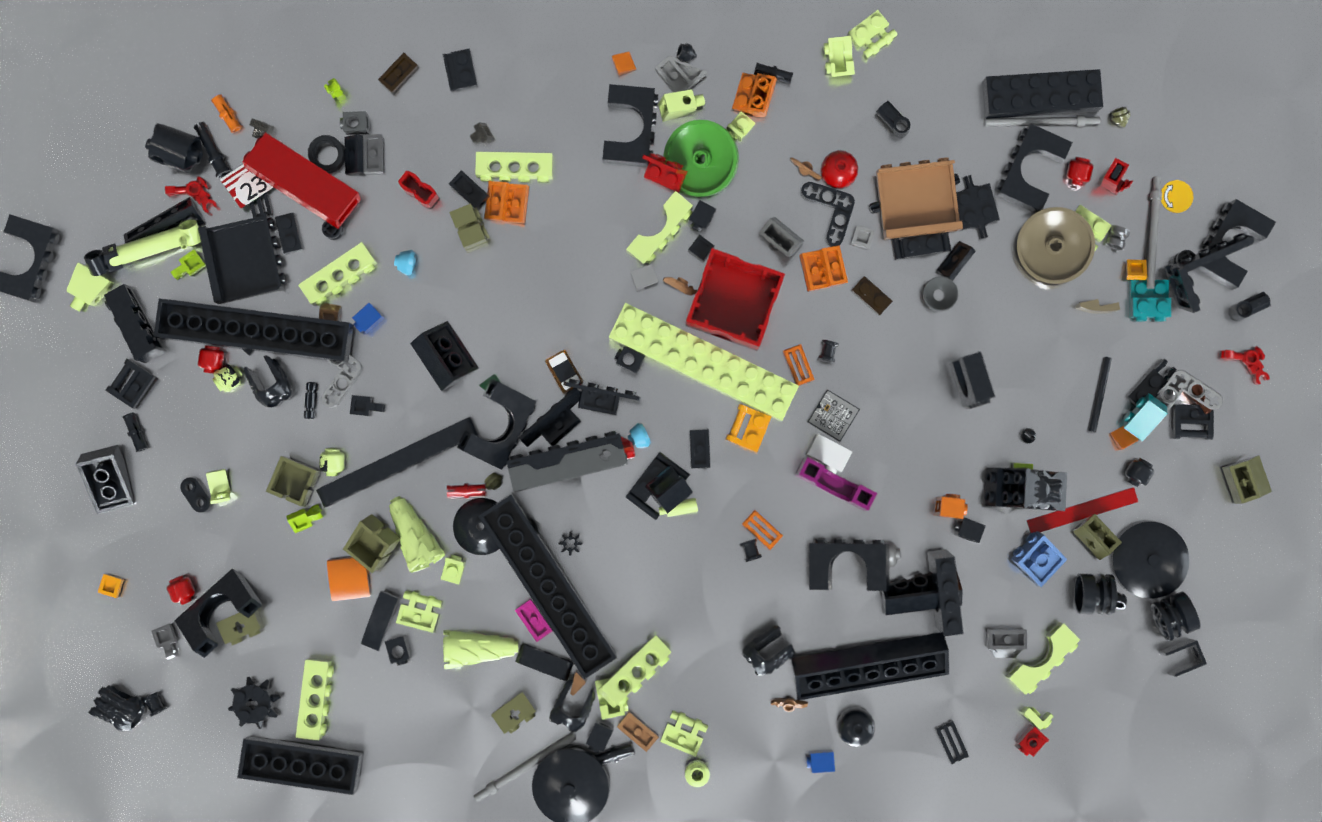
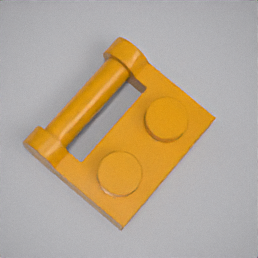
M739 404V412L731 432L727 434L725 440L758 452L771 416ZM747 413L751 417L741 440L737 438V435Z

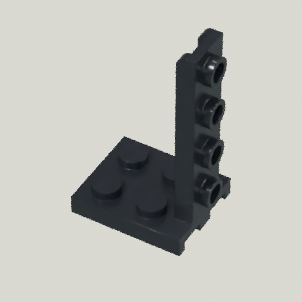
M1245 233L1235 235L1231 241L1219 242L1212 249H1202L1198 251V255L1193 257L1186 256L1180 259L1181 262L1177 264L1171 263L1164 266L1178 308L1192 313L1200 311V299L1194 292V282L1191 276L1188 275L1189 271L1254 243L1253 236L1245 235Z

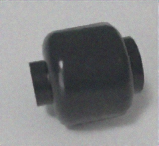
M1142 458L1132 460L1125 472V475L1129 478L1127 482L1136 487L1139 485L1146 486L1154 475L1153 465Z

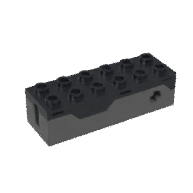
M616 431L604 433L605 437L598 438L596 435L585 438L586 442L579 443L578 440L567 442V446L560 448V445L550 446L546 452H542L539 449L530 451L529 456L525 457L521 454L510 456V460L506 461L513 492L628 465V459L635 457L633 443L621 437L620 433L616 434ZM603 451L611 453L607 461L601 459Z

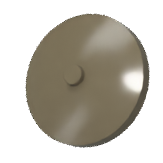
M1063 207L1045 208L1033 214L1023 224L1017 238V254L1023 268L1035 279L1049 284L1066 283L1079 277L1090 265L1095 252V237L1089 223L1077 212Z

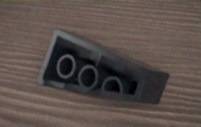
M931 572L926 574L919 573L914 578L908 580L904 578L890 583V590L882 591L885 615L939 609L938 591L934 575ZM957 572L960 606H962L963 589Z

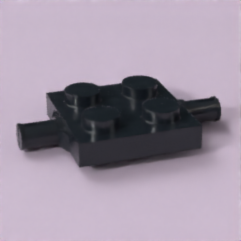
M968 175V177H963L967 188L956 192L959 220L962 221V231L978 228L980 239L988 237L985 226L999 221L1000 218L990 183L974 186L972 175Z

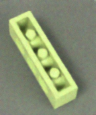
M476 152L475 175L481 181H491V178H499V181L508 182L510 179H518L520 182H529L530 179H537L538 182H549V179H553V154ZM499 163L501 167L498 171H492L491 165ZM514 163L520 165L516 172L509 170L510 166ZM531 164L539 166L536 172L528 170Z
M361 242L298 284L310 304L320 306L327 301V297L340 293L343 290V286L348 283L351 285L359 280L358 276L364 272L368 274L375 269L374 266L378 263L365 244ZM355 260L359 261V267L352 270L350 267L351 263ZM338 271L343 272L341 280H335V274ZM327 282V289L320 291V283Z
M655 635L597 691L612 707L617 705L621 707L628 701L627 695L630 692H637L643 686L641 682L645 678L649 680L656 673L654 669L658 665L662 667L669 660L667 656L672 652ZM646 655L653 657V664L646 662ZM633 668H637L639 670V678L633 676ZM619 681H623L626 684L625 691L619 689Z
M312 658L305 660L296 738L320 740L326 735L327 724H324L325 716H328L329 713L327 697H330L332 686L329 685V679L333 677L334 666H331L332 661ZM315 675L322 677L321 685H317L314 682ZM313 694L320 697L319 704L312 702L311 697ZM310 714H315L317 716V723L314 724L310 722Z

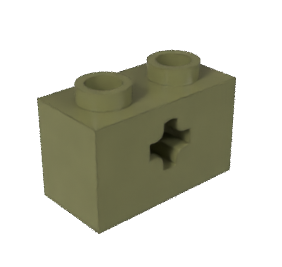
M1096 514L1087 518L1073 531L1099 560L1110 555L1122 543Z
M258 610L249 618L241 613H237L216 623L224 643H231L232 646L242 642V637L249 635L251 638L260 634V629L264 628ZM240 624H244L245 626L244 628H242V630H238V626H240Z
M522 691L494 711L491 716L504 734L508 731L511 734L520 728L518 724L523 720L527 723L536 716L534 712L537 711V708L526 692ZM512 709L514 711L519 710V718H517L516 716L512 718Z

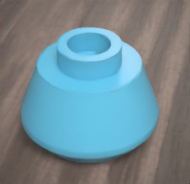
M413 250L400 252L399 255L395 256L394 266H397V270L407 276L413 274L416 253Z
M637 423L629 430L630 435L627 437L633 445H636L637 448L649 447L651 441L643 424Z

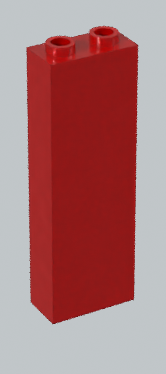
M266 132L256 140L253 149L248 151L242 162L246 170L337 229H339L361 200L356 190Z

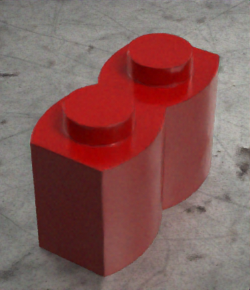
M405 171L398 180L402 189L410 196L415 197L424 207L432 208L439 199L435 190L430 185L423 183L413 172Z

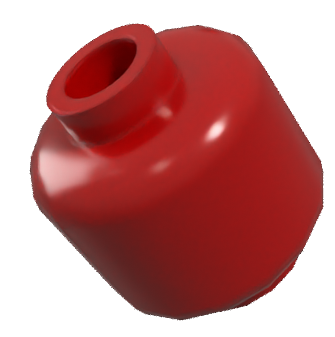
M1075 157V159L1069 162L1066 176L1068 179H1071V184L1082 186L1083 182L1087 183L1090 181L1094 166L1090 163V159Z
M205 345V348L199 350L197 364L200 368H204L203 372L214 374L216 370L223 367L225 354L220 350L221 347Z
M183 575L170 580L166 587L173 603L180 602L181 605L192 601L191 597L196 593L191 579Z

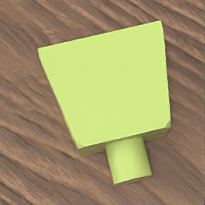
M692 90L664 94L658 103L662 121L665 122L692 115L697 107L705 105V99L703 94L694 96Z
M77 263L67 287V292L75 296L70 307L80 312L85 303L96 306L115 283L102 275L92 276L87 266Z

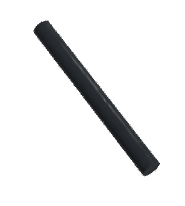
M1111 357L1104 358L1088 430L1090 432L1096 433L1112 362Z

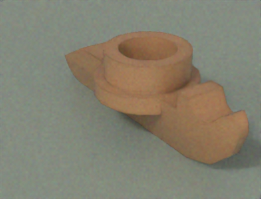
M790 158L794 165L799 167V172L802 175H811L818 180L822 178V176L813 171L810 162H800L795 158Z
M673 277L663 278L665 283L684 294L694 295L698 291L697 289L694 290L693 286L688 287V281L680 277L677 280Z
M775 698L770 703L777 707L783 706L786 712H792L795 708L802 709L808 706L807 701Z

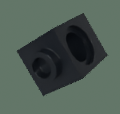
M699 200L689 218L688 223L691 224L690 227L698 232L701 230L706 231L716 213V208Z
M624 346L623 350H618L614 359L617 360L616 365L637 375L645 356ZM626 355H632L634 362L627 365L623 362V358Z
M963 517V519H957L953 530L956 531L955 536L979 544L986 525Z
M406 635L385 641L391 664L396 663L399 666L408 663L407 659H410L412 655ZM396 646L403 648L404 653L402 656L395 654L394 649Z
M596 720L586 742L589 745L588 748L597 753L599 751L604 752L614 728Z

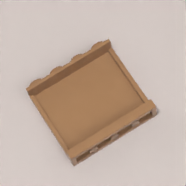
M947 157L939 158L937 162L930 163V160L918 161V164L911 165V162L900 163L899 167H892V164L880 166L881 169L876 171L884 240L960 231L963 229L962 221L959 220L953 170L955 160H949Z

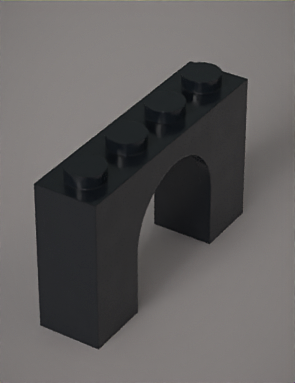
M609 84L608 107L630 109L637 112L643 120L644 128L640 136L630 142L604 141L603 163L648 167L649 161L642 157L643 154L650 155V153H653V150H650V143H654L655 132H652V124H656L657 113H653L654 106L658 105V94H655V88Z
M1030 124L1027 128H1023L1019 136L1022 140L1013 149L1011 155L1014 158L1012 162L1007 163L1004 169L1006 175L1004 180L1000 179L996 187L999 190L996 196L1036 213L1043 210L1049 193L1029 185L1024 180L1021 173L1023 159L1030 154H1041L1062 163L1066 159L1073 142Z
M1238 199L1227 202L1222 210L1224 212L1223 216L1214 223V231L1212 235L1209 234L1206 237L1203 249L1216 247V244L1222 242L1225 233L1230 229L1242 230L1262 241L1267 239L1276 221ZM1226 256L1196 268L1232 290L1239 288L1248 272L1230 261Z
M9 214L3 232L27 240L34 250V262L28 271L20 275L0 272V292L35 303L41 294L40 287L42 281L47 277L46 269L48 263L53 259L52 251L54 245L59 241V230Z
M981 351L949 363L963 407L968 406L969 409L991 403L990 399L994 398L995 394Z
M491 379L483 396L500 404L506 410L508 426L505 432L494 440L482 439L465 430L457 448L502 470L507 465L506 461H509L512 449L518 443L520 433L526 428V421L529 415L534 412L536 401Z
M815 539V543H809V590L832 589L833 563L840 554L847 551L858 554L864 560L867 568V591L890 590L889 544H884V540H872V543H865V540H853V543H846V539H834V543H827V539Z
M947 549L927 552L929 571L934 575L939 599V609H934L936 628L943 636L963 634L955 556Z
M233 568L174 620L191 649L204 658L219 645L210 631L209 621L213 611L220 604L231 601L236 610L247 618L262 606V603L244 576Z

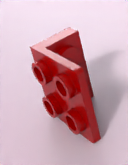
M643 154L642 158L649 161L644 178L679 192L688 172L682 169L683 165L675 161L667 160L666 162L667 158L659 154Z

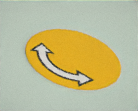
M1170 181L1161 190V202L1170 212H1184L1193 202V191L1183 181Z

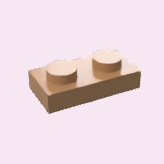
M630 711L617 726L618 729L646 752L659 738L656 733Z

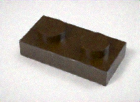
M403 52L382 74L378 81L393 94L418 68V65Z
M865 276L851 290L879 316L892 303V300Z

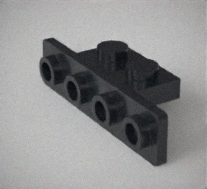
M569 379V382L564 381L563 383L564 386L581 389L578 408L616 415L620 397L639 401L641 397L636 396L634 391L625 390V393L617 392L618 388L607 386L606 390L600 389L599 384L589 382L588 386L580 385L581 381Z
M577 388L568 391L558 403H555L547 413L540 416L530 428L522 433L519 437L520 441L526 447H529L542 435L551 446L557 444L581 422L570 410L579 402L581 392Z

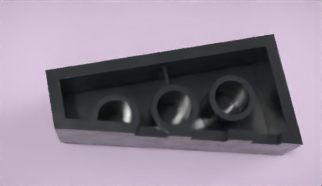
M122 284L104 294L106 299L104 301L105 305L112 312L114 321L120 328L134 360L147 363L165 353L159 339L153 337L154 330L130 286Z

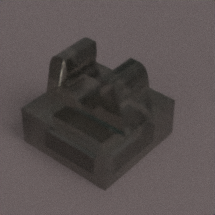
M254 118L251 119L249 124L254 127L252 137L257 139L262 137L265 132L272 133L275 127Z
M479 122L473 126L476 132L470 135L473 143L482 141V143L489 144L495 140L487 123Z

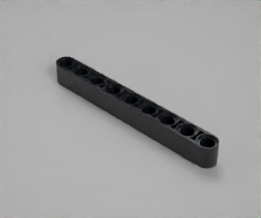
M468 417L326 484L316 491L324 508L457 446L465 430L476 436L479 433L472 418Z

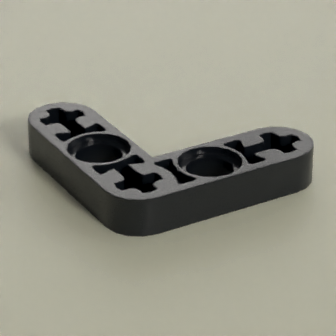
M806 182L801 188V196L804 199L834 208L826 235V243L830 247L841 245L855 204L854 197L840 190L814 182ZM809 186L812 187L814 192H818V189H821L819 199L815 198L817 194L814 193L808 196L807 191L804 189H808ZM830 192L833 195V199L826 202L823 200L822 194ZM838 194L840 195L838 199L844 200L845 198H848V202H850L851 205L848 204L846 207H844L843 202L838 201L837 205L833 203L835 202L836 196ZM838 215L844 216L845 224L837 225L835 217ZM836 229H843V232L839 230L837 235L840 241L832 243V239L829 237L834 235Z

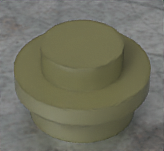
M496 472L492 473L484 481L488 490H496L501 486L503 477Z

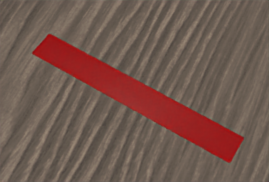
M1133 487L1065 508V511H1056L1027 520L1030 533H1036V531L1043 532L1091 517L1094 514L1098 515L1137 503L1138 498Z

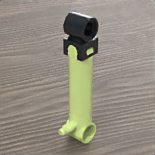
M186 220L180 223L178 227L119 246H116L114 243L102 247V250H92L85 254L84 260L92 276H100L109 270L113 272L124 268L123 264L179 246L182 249H186L187 246L200 243L199 226L196 220Z

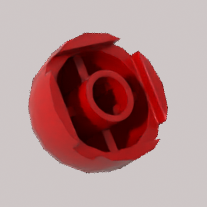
M837 150L824 158L820 174L822 180L831 188L844 189L855 181L859 167L857 160L852 154L847 151Z

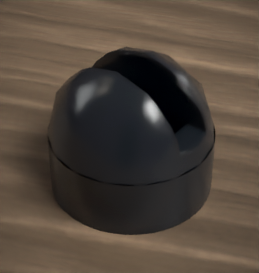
M1031 428L1023 429L1020 433V439L1023 443H1032L1036 439V433ZM1025 432H1028L1033 437V439L1031 440L1025 434Z
M1117 592L1116 608L1124 609L1126 608L1127 597L1125 594L1119 595V592Z

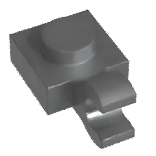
M172 624L151 630L157 649L164 648L167 659L178 657L177 651L173 646V643L178 641Z

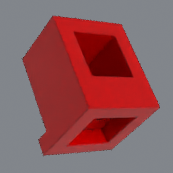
M1030 725L1016 743L1020 745L1018 749L1024 755L1028 756L1030 754L1034 757L1049 739L1036 727ZM1031 740L1036 742L1033 746L1029 744Z

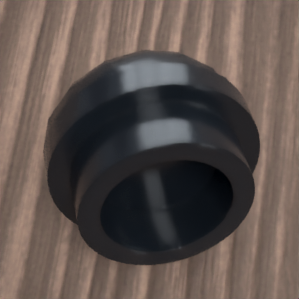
M681 43L676 57L681 62H688L695 59L697 55L691 44Z

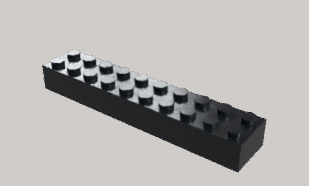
M159 298L153 337L348 363L354 325L350 322Z
M511 493L478 515L583 678L586 679L617 658L616 653L513 494Z

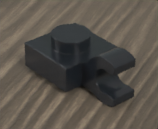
M352 395L350 414L370 416L371 411L385 412L386 405L372 403V397Z

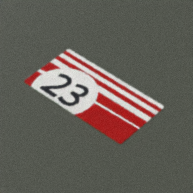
M244 164L220 179L240 208H243L273 188L246 170Z

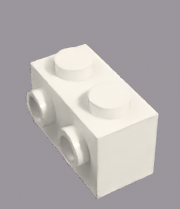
M817 434L806 455L810 459L826 465L827 470L836 474L837 471L840 473L843 471L852 451Z

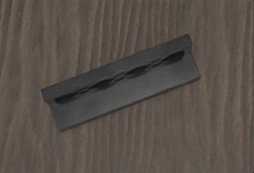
M188 197L123 234L125 243L160 233L168 230L172 224L179 225L184 222L186 216L192 213L197 218L198 226L204 223V220L196 210L192 199Z

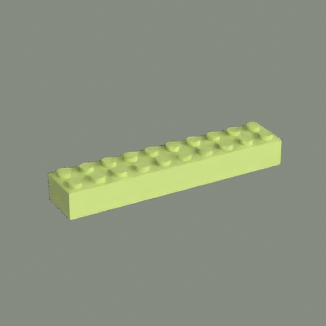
M627 303L624 304L609 335V340L769 415L780 422L783 421L799 385Z

